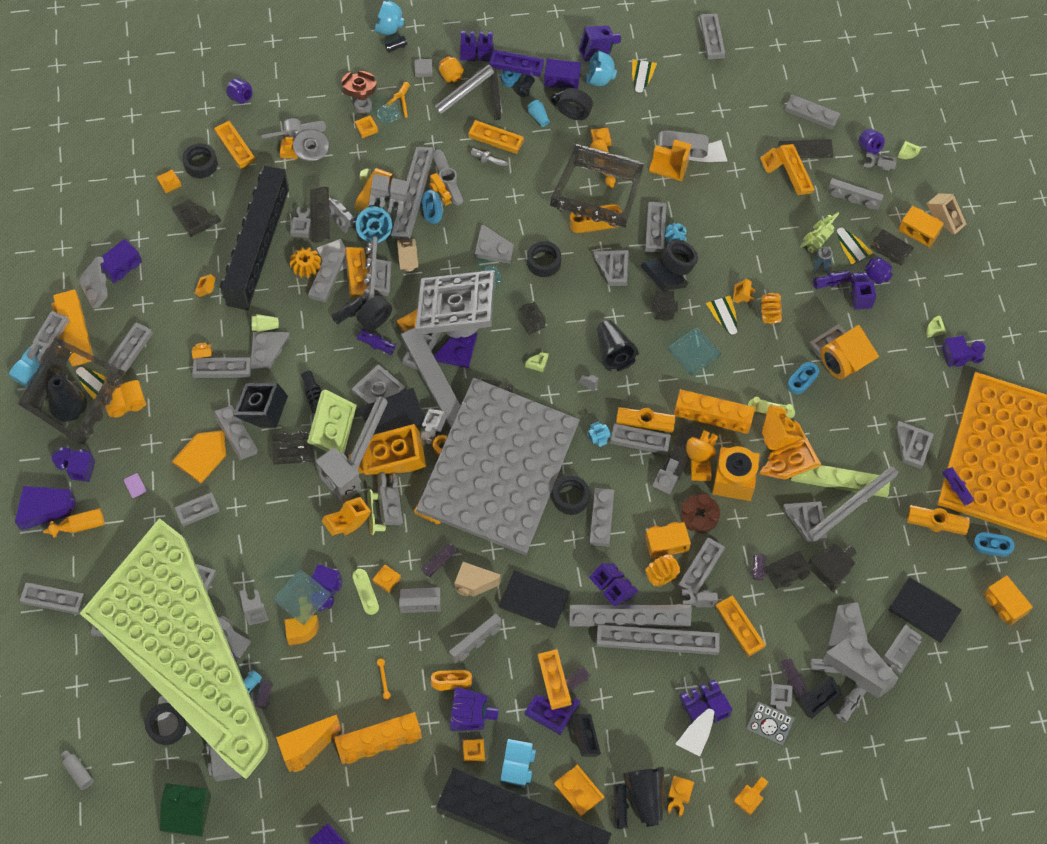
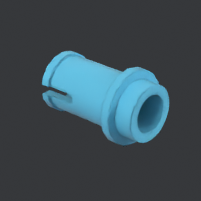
M254 670L251 673L248 672V676L244 680L248 693L257 683H261L262 677Z

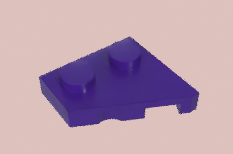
M475 332L464 338L451 337L434 355V358L439 363L469 368L477 340V333Z
M535 695L524 715L561 735L571 716H573L578 708L580 700L574 699V701H571L572 705L552 710L549 698Z

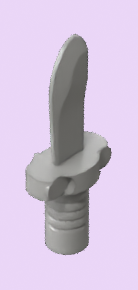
M474 148L471 151V155L480 158L481 163L490 161L501 166L508 165L506 161L490 156L491 152L489 151L484 153Z

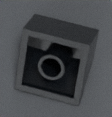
M246 383L233 415L260 428H276L288 395L278 383Z

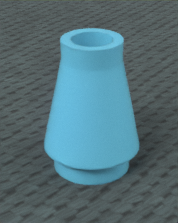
M535 100L527 106L528 113L541 127L550 123L542 102Z

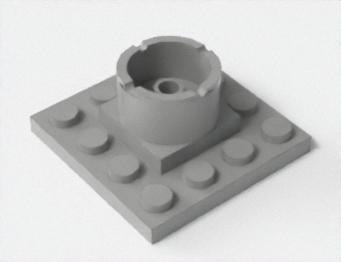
M494 270L421 278L415 328L417 335L446 332L450 337L464 338L474 334L479 328L492 327L495 288Z

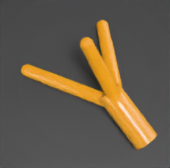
M404 82L399 92L394 94V97L382 108L386 109L398 98H401L404 117L407 118L404 95L410 84Z

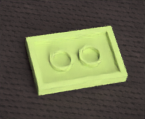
M326 389L321 391L307 443L326 452L335 448L338 452L342 451L345 453L357 405Z

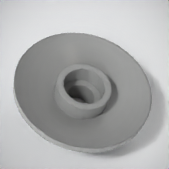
M310 129L300 132L295 137L293 149L299 158L305 161H317L328 152L329 142L322 132Z

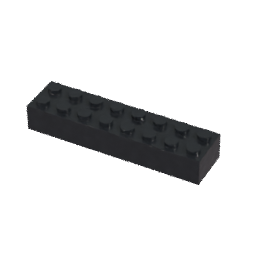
M264 165L263 171L259 172L258 185L253 189L252 202L248 203V213L242 221L243 228L241 232H238L237 245L232 249L231 262L227 263L226 276L222 278L220 284L223 298L228 307L249 310L289 192L285 169Z
M456 768L452 769L436 806L437 813L511 844H608L612 834Z

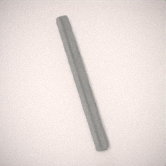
M893 466L889 467L808 532V537L812 541L818 540L897 476L898 471Z

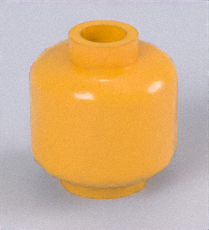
M448 56L439 63L438 71L446 82L457 83L462 79L461 75L464 72V68L457 58Z

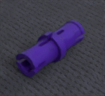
M846 270L839 273L831 272L826 276L813 278V286L817 290L827 286L835 287L837 284L850 282L851 273Z
M364 329L360 331L361 335L358 334L357 340L371 345V348L375 350L379 349L392 355L393 351L391 350L396 348V344L382 339L380 335L375 336Z
M953 467L946 469L942 474L951 485L952 492L957 494L964 506L972 503L974 497L966 488L965 481H961Z

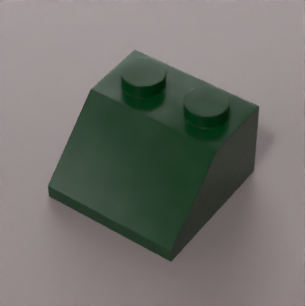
M165 783L160 809V831L203 837L211 799L209 790L207 788Z

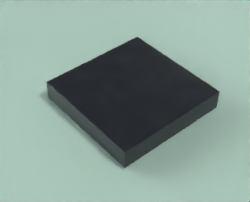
M662 259L643 261L641 264V268L662 291L686 288L688 285V281L682 275L668 270L663 264Z

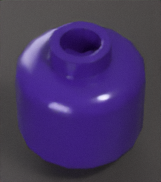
M236 78L230 81L227 86V96L237 103L244 104L252 98V86L246 81Z
M867 129L859 136L858 143L862 150L877 154L883 149L885 138L878 131Z
M880 257L872 258L864 268L869 279L878 285L884 281L887 283L893 275L891 273L892 265Z

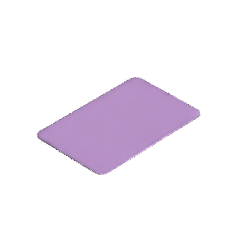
M138 473L124 479L132 498L146 492Z

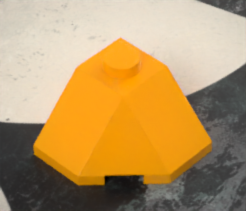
M772 404L768 407L762 430L765 445L771 450H778L806 439L800 424L796 420L792 421L787 417V411L783 407Z

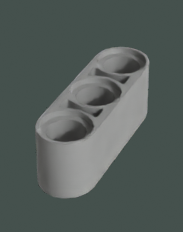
M661 131L658 134V146L672 149L675 139L692 144L690 157L704 158L708 155L709 138L706 135L674 131Z

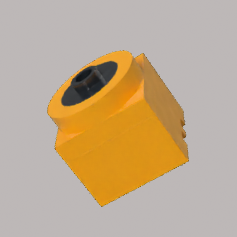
M860 325L834 339L820 350L821 359L825 367L839 380L858 371L879 357Z
M739 446L731 448L721 447L712 494L751 501L755 489L760 453H754L747 448Z

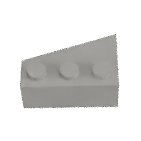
M858 631L827 651L822 661L827 666L829 664L837 669L841 675H846L855 681L856 685L876 698L891 690L898 680L896 674Z

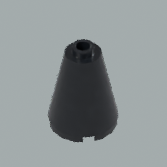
M602 321L597 327L602 363L605 369L608 371H612L611 369L622 371L629 368L635 363L636 355H639L637 347L613 321Z
M56 375L48 382V408L50 413L60 421L69 422L78 419L79 415L82 412L84 413L87 408V398L84 392L62 375Z
M664 767L623 773L624 782L641 823H646V827L659 825L658 821L663 820Z

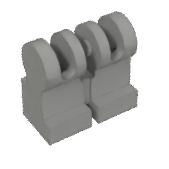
M374 174L368 207L378 203L379 207L383 208L386 203L384 199L389 198L387 212L391 213L392 207H396V215H401L408 181L392 178L390 186V177Z

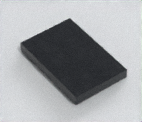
M414 388L385 398L388 403L373 435L415 424L416 427L422 425L425 417ZM375 402L359 407L364 423H366Z
M514 570L499 608L555 629L570 591Z
M909 577L888 610L941 643L962 609Z

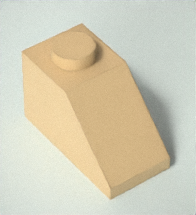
M938 193L927 203L932 216L943 222V227L951 234L955 235L967 225L954 194Z
M415 238L397 240L400 270L414 271L415 268H419Z
M463 562L454 583L455 590L460 595L474 597L499 586L501 575Z

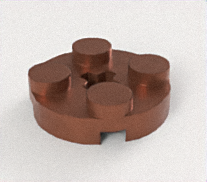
M358 71V74L349 72L342 78V93L358 98L359 100H366L368 96L376 91L375 77L369 72Z
M705 493L687 498L681 507V521L685 522L686 528L690 531L694 530L699 533L710 532L716 527L720 518L718 504ZM697 510L704 511V517L696 516Z

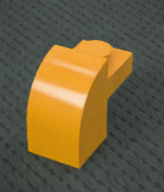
M358 497L346 501L339 512L324 516L322 522L332 536L343 533L345 536L358 529L367 520L371 511L363 499Z
M307 597L299 598L301 617L285 619L286 638L289 645L308 642L318 631V616L314 615L313 604L308 603Z

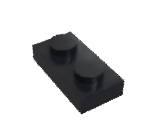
M828 676L800 699L799 702L807 717L813 719L842 693L834 678Z
M575 714L571 716L581 756L597 757L601 755L592 716L590 714Z

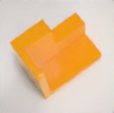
M674 139L672 149L656 145L649 172L683 181L689 163L692 144Z

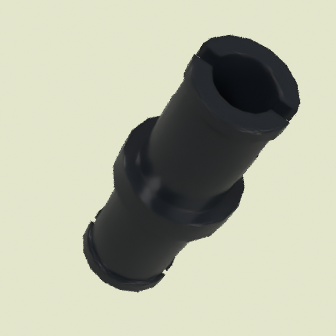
M359 296L353 302L346 303L342 309L332 314L333 321L336 324H340L347 318L354 317L356 312L367 302L366 299H363V296Z
M615 784L613 785L614 804H612L615 816L614 828L627 829V809H629L626 784H618V786Z

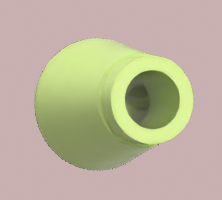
M259 314L251 316L252 331L262 332L279 327L278 317Z

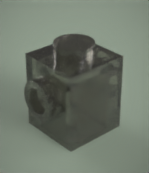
M655 291L654 301L651 302V312L655 313V320L668 321L674 319L675 312H678V301L674 299V291Z
M535 301L530 304L526 303L518 309V319L529 335L545 328L546 318Z

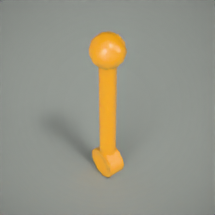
M378 659L377 666L380 667L384 690L383 698L389 699L391 694L387 689L384 672L385 661L384 659Z

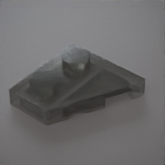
M189 200L172 208L173 213L190 238L221 222L218 215L214 216L208 213L207 209L196 206L195 203Z

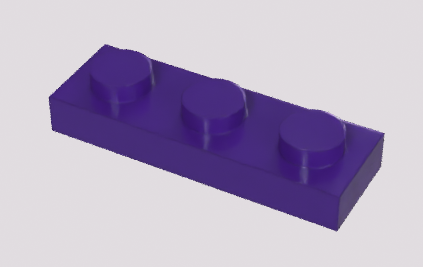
M493 50L490 60V66L494 69L536 77L541 76L544 59Z

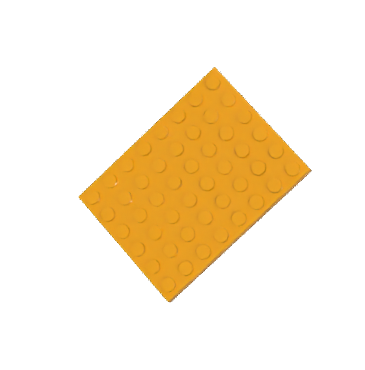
M975 372L947 469L953 467L961 481H965V486L972 497H974V501L964 506L957 494L952 492L951 485L944 477L937 505L1047 541V394Z

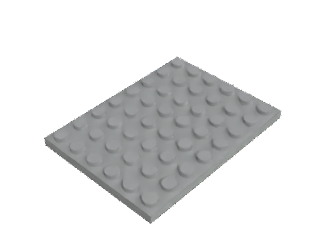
M473 378L416 512L526 556L580 420Z

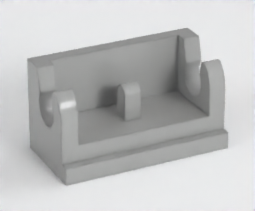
M256 589L254 590L255 598L253 600L248 599L245 590L240 591L243 611L249 625L269 621L264 604L261 603L259 592Z
M905 624L883 657V661L887 665H891L892 670L900 675L920 645L922 637Z

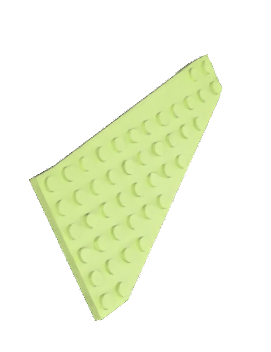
M159 518L80 614L93 624L229 766L247 779L265 757L268 751V739L188 544L182 535Z

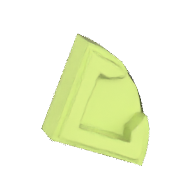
M905 141L898 158L911 159L919 154L922 147Z
M364 168L360 173L362 186H365L370 178V169Z
M941 316L933 318L926 330L927 338L946 333Z
M539 353L530 357L526 361L525 367L543 372L549 353Z

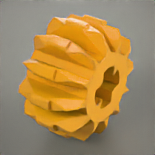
M303 247L301 251L295 250V255L290 257V267L293 269V273L295 275L299 274L301 278L304 275L309 278L310 274L316 276V270L320 269L321 264L318 252L316 250L312 251L310 247L307 250Z
M763 294L761 300L763 322L769 324L781 322L782 304L780 294Z
M664 555L655 559L645 570L649 582L657 587L671 582L680 573L677 560L672 555Z

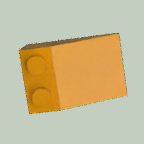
M415 424L373 435L362 458L364 474L372 475L379 474L380 472L385 474L405 473L426 468L423 444L420 438L421 433Z
M337 714L276 737L289 772L303 770L341 731Z

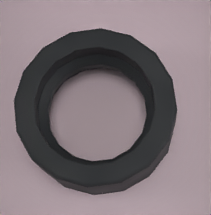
M573 88L564 90L558 102L560 112L573 120L586 119L593 107V101L587 93ZM570 102L577 103L581 107L574 106Z
M193 144L184 151L182 156L185 171L194 178L209 177L216 171L218 166L216 153L207 144ZM198 155H207L211 159L208 164L202 167L190 165L192 158Z
M672 240L663 250L661 259L665 267L671 272L678 275H686L697 264L698 255L690 244L681 240ZM672 252L683 256L687 263L678 260Z
M549 241L534 243L527 252V266L529 270L539 277H549L557 273L561 267L560 249ZM547 252L555 257V261L551 265L540 266L534 262L533 257L538 253Z
M381 295L375 296L361 307L357 314V321L367 331H373L389 318L392 312V305Z
M572 475L558 480L553 489L555 507L560 512L568 515L579 514L585 510L590 497L587 483L580 477ZM574 486L582 491L583 497L577 504H566L560 499V491L564 487Z
M170 703L158 704L151 708L145 719V730L149 737L161 745H170L179 741L185 734L187 727L186 720ZM162 713H173L178 719L177 729L168 736L157 734L153 725L155 719Z

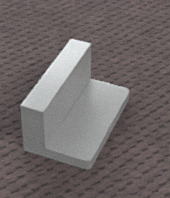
M440 588L401 589L399 598L400 613L441 611Z

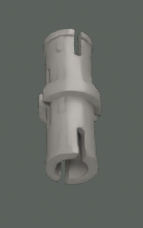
M855 685L849 696L847 695L844 698V703L835 716L840 721L847 723L853 711L860 706V701L867 691Z

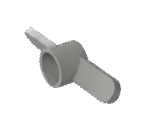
M291 118L284 121V131L260 135V139L285 136V138L293 137L294 140L300 132L312 129L323 132L326 129V124L323 121L301 124L300 120Z
M436 150L433 153V158L439 170V177L444 183L445 189L450 193L453 203L461 205L463 198L457 186V173L449 167L443 151ZM446 177H451V178H453V179L450 180V181H445V180H443V179L446 178Z

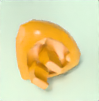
M704 430L700 440L697 437H691L686 443L688 457L698 462L714 458L717 455L714 445L718 436L711 434V437L708 439L710 432Z

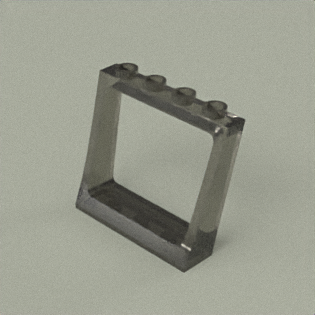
M575 144L568 163L551 196L550 206L557 208L560 212L569 211L578 217L586 216L595 222L604 221L612 227L621 226L626 228L642 178L644 163ZM579 166L633 182L624 212H616L561 196L574 168Z
M56 337L18 405L33 413L76 443L84 445L86 440L93 436V428L96 422L102 420L104 408L112 402L113 392L122 385L121 378L125 371ZM72 353H76L109 370V375L76 432L48 415L41 408L48 396L49 380L56 375H60Z

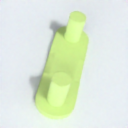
M754 397L748 403V406L755 407L754 412L767 415L768 407L772 404L783 407L787 411L786 416L790 419L795 415V410L791 404H776L760 400L759 397Z
M368 489L367 504L371 511L368 516L370 535H374L375 531L386 530L385 525L375 524L373 500H378V493H373L372 489Z
M357 569L353 573V581L364 611L369 615L376 614L379 610V605L367 572L363 569Z

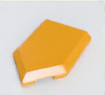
M221 430L196 434L171 462L201 484L226 457L224 432Z
M806 438L771 452L768 462L762 467L760 474L786 480L821 466V463Z

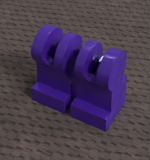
M461 31L460 60L475 61L476 53H478V61H490L494 50L493 31H488V35H484L483 31H479L478 42H476L474 31H471L469 35L466 34V31Z
M602 563L590 575L591 581L600 591L607 587L603 594L613 606H617L623 601H630L638 593L636 587L630 585L629 579H623L624 574L617 570L618 567L614 563Z
M715 680L708 682L710 691H708L704 684L699 686L701 697L695 688L690 690L692 699L688 697L686 692L679 695L691 724L707 709L714 711V723L731 716L732 707L725 695L722 694Z

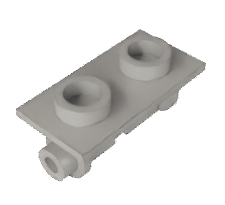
M327 197L323 211L346 234L348 227L356 226V218L349 211L344 213L346 208L339 200H331L330 197Z

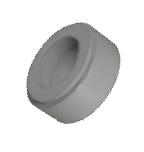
M357 98L355 100V110L359 114H367L372 110V102L369 98L366 100H359Z

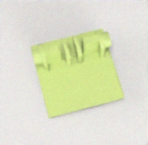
M839 213L833 216L828 215L823 221H818L813 227L815 230L809 232L803 238L805 242L800 247L807 246L810 253L817 252L834 232V226L831 223Z

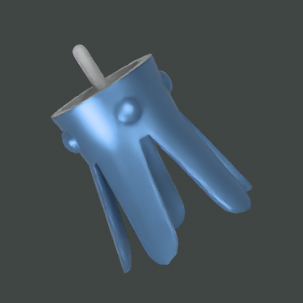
M821 247L817 256L813 259V261L817 259L814 266L815 270L824 262V271H828L829 261L832 264L831 258L833 255L829 247Z

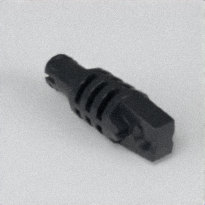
M305 371L301 374L306 387L304 392L312 413H315L322 389L316 384L313 373Z

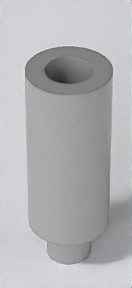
M68 750L64 751L61 754V757L64 759L62 762L63 766L80 790L88 788L94 780L75 754L71 755Z

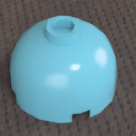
M390 0L383 2L378 15L379 24L376 23L375 32L382 35H392L398 28H402L405 19L402 18V10L396 3Z
M599 50L594 53L588 66L590 68V75L586 73V84L597 87L605 86L611 79L615 78L617 70H615V64L610 55Z
M377 206L367 207L358 215L356 230L359 236L366 242H371L373 237H377V243H380L391 233L392 219L383 208Z

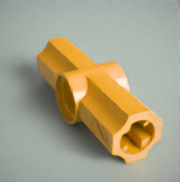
M618 407L616 424L649 431L657 430L673 433L675 415L655 413L649 408L634 410ZM643 418H646V419H649L650 421L645 422V421H643L642 419H643Z
M910 505L907 514V523L928 527L934 532L943 530L966 535L970 523L968 517L950 514L941 508L931 510ZM934 518L940 519L942 523L937 522Z

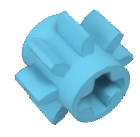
M679 223L669 224L664 230L667 243L672 240L685 241L687 239L685 237L687 234L686 229Z
M599 421L591 424L590 430L587 431L591 444L596 443L599 447L608 444L607 440L611 435L607 425H602Z

